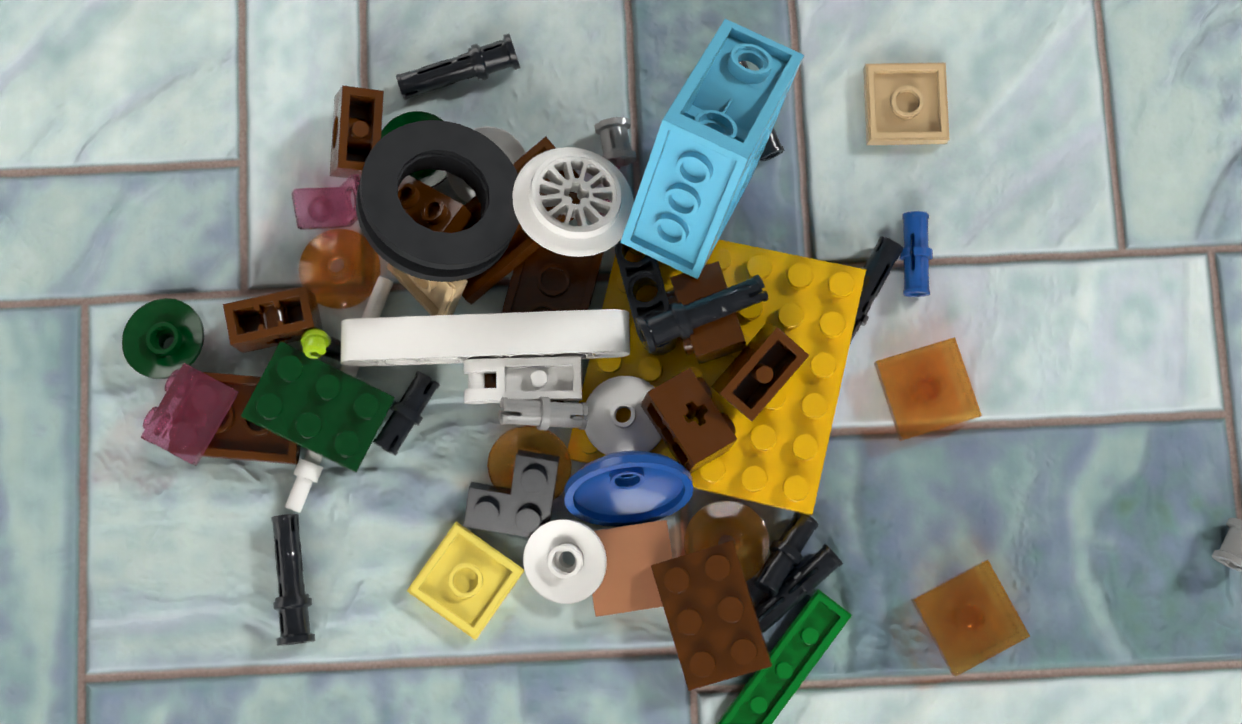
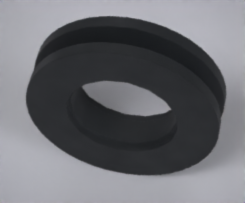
M440 120L409 123L389 132L378 141L365 161L356 194V211L359 225L372 248L386 262L408 275L437 282H453L468 279L481 274L493 266L502 257L516 232L519 221L514 211L512 195L518 173L507 155L493 141L469 127ZM426 169L447 171L463 179L475 191L481 205V218L467 230L455 233L432 231L416 223L404 211L398 198V186L401 180L411 173Z

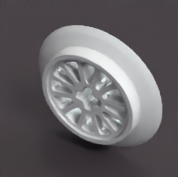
M571 147L551 149L532 158L519 172L512 195L514 211L524 231L542 247L558 254L574 257L595 255L617 244L622 239L634 204L630 186L615 165L594 152ZM572 169L581 171L579 178L574 177ZM559 170L564 171L565 178L558 172ZM585 173L594 176L588 182L584 181ZM599 184L604 186L603 188H595ZM570 192L577 193L578 199L581 200L580 204L572 203V199L569 197ZM555 206V207H554L552 210H550V211H547V210L545 209V207ZM598 212L604 213L606 216L603 217ZM560 214H564L566 216L564 223L556 220L555 218H557ZM585 217L592 223V225L586 224ZM570 218H575L578 226L569 225Z

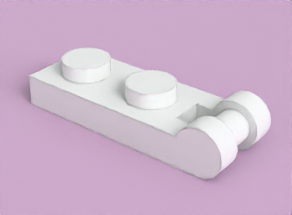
M581 356L464 360V374L468 375V389L464 390L465 404L500 403L502 397L538 401L540 397H549L551 401L582 400ZM486 374H496V388H485Z

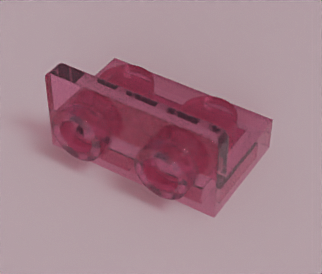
M184 363L180 370L176 369L169 376L164 388L166 394L159 406L153 407L146 415L143 422V429L145 430L141 435V439L155 444L184 461L197 466L239 392Z

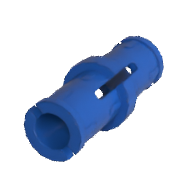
M923 211L906 212L902 214L904 248L900 254V260L904 261L903 295L907 297L929 296V260L933 259V250L928 246L929 214Z

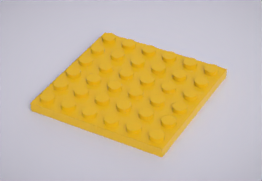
M718 240L706 265L719 261L727 288L751 279L755 275H759L765 285L762 291H767L768 294L767 301H762L736 312L746 346L767 322L778 327L809 354V357L753 421H750L711 387L741 351L699 364L695 353L686 355L681 337L678 338L675 348L665 355L649 354L644 349L636 331L615 254L602 309H620L629 312L630 355L618 358L589 359L582 388V400H579V403H586L588 397L598 385L613 377L634 376L657 387L691 368L696 377H701L706 381L712 393L711 400L720 413H726L732 420L736 430L735 436L737 437V441L728 452L691 473L693 488L812 516L866 269ZM631 248L626 253L625 259L630 262H638L645 257V254ZM658 261L666 292L674 290L670 277L683 272ZM645 285L637 291L636 299L642 302H649L656 297L658 289L651 285ZM621 408L616 413V420L621 423L627 422L631 417V411L627 408ZM685 416V420L688 423L691 421H696L697 423H699L696 417H694L693 419H688ZM572 428L565 456L566 459L587 464L606 456L590 442L585 430ZM663 439L650 451L651 453L661 454L676 461Z

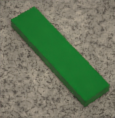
M816 589L817 592L808 599L770 650L769 655L772 666L753 673L716 724H772L851 618L852 614L822 591Z

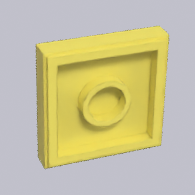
M456 521L407 589V592L471 638L477 640L524 573V569Z

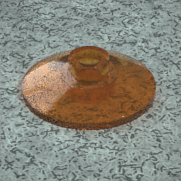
M348 229L328 230L316 236L305 247L299 262V278L302 286H307L316 295L318 304L332 309L351 308L365 301L371 295L381 273L378 253L372 248L365 236ZM334 260H343L344 266L339 272H332L330 270V265Z
M531 425L515 427L503 433L493 444L488 456L487 467L492 484L494 486L512 488L518 449L560 456L554 500L559 497L564 491L572 471L571 457L562 440L549 430H538L537 426Z
M725 500L704 506L692 517L687 526L684 536L685 554L719 545V540L722 536L730 535L735 540L746 581H748L760 571L768 555L769 536L764 522L753 509L739 502Z

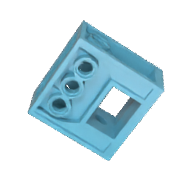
M724 19L662 120L620 243L696 279L699 278L755 172L802 62L803 54ZM739 62H751L755 64L759 68V70L755 71L747 69L740 65Z

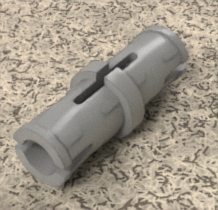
M502 397L499 406L504 410L499 411L500 425L536 426L538 430L545 431L549 427L585 430L588 421L582 417L588 416V406L585 402H551L549 397H540L538 401Z

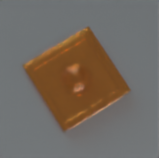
M955 337L874 362L900 442L982 416Z
M988 560L976 564L911 599L949 671L955 677L1030 637Z

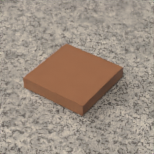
M667 520L595 530L594 532L600 538L607 557V569L604 579L599 588L592 594L595 617L663 607L651 565L673 559Z

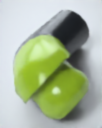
M316 328L308 329L302 334L301 345L303 353L307 357L317 359L322 355L341 362V340L331 337L323 330Z

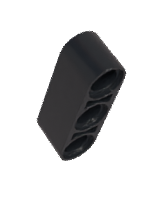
M620 240L615 246V254L636 331L644 349L647 350L639 333L635 318L641 315L644 318H648L668 310L669 300L658 261L648 255H645L638 262L627 261L625 256L631 247L620 243ZM645 285H651L658 289L656 297L649 302H642L636 299L637 291ZM678 338L656 346V351L650 354L659 356L671 352L675 348Z

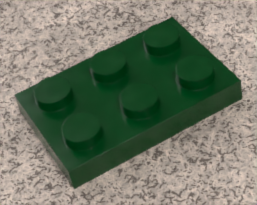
M280 341L242 412L241 418L357 473L395 397L318 359L309 358L302 351Z

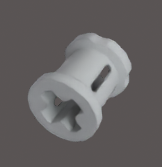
M613 117L601 120L594 125L595 133L600 135L603 150L602 157L616 167L626 166L636 161V152L631 150L628 129L631 127L630 119L626 117Z
M1229 518L1226 523L1229 530L1220 550H1214L1212 558L1229 568L1242 572V520Z

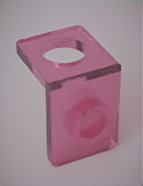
M352 174L340 187L294 189L291 195L298 229L351 227L358 220L356 194L360 181L359 174ZM352 191H353V194H354V208L352 207V204H351V192H352Z

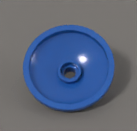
M620 451L593 460L581 467L566 483L564 501L568 511L585 522L602 526L622 527L654 522L674 514L689 502L694 488L690 472L675 460L651 452Z

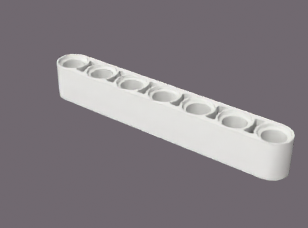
M620 309L353 318L341 321V364L346 366L464 363V360L491 358L581 356V359L618 358L630 355L629 312Z

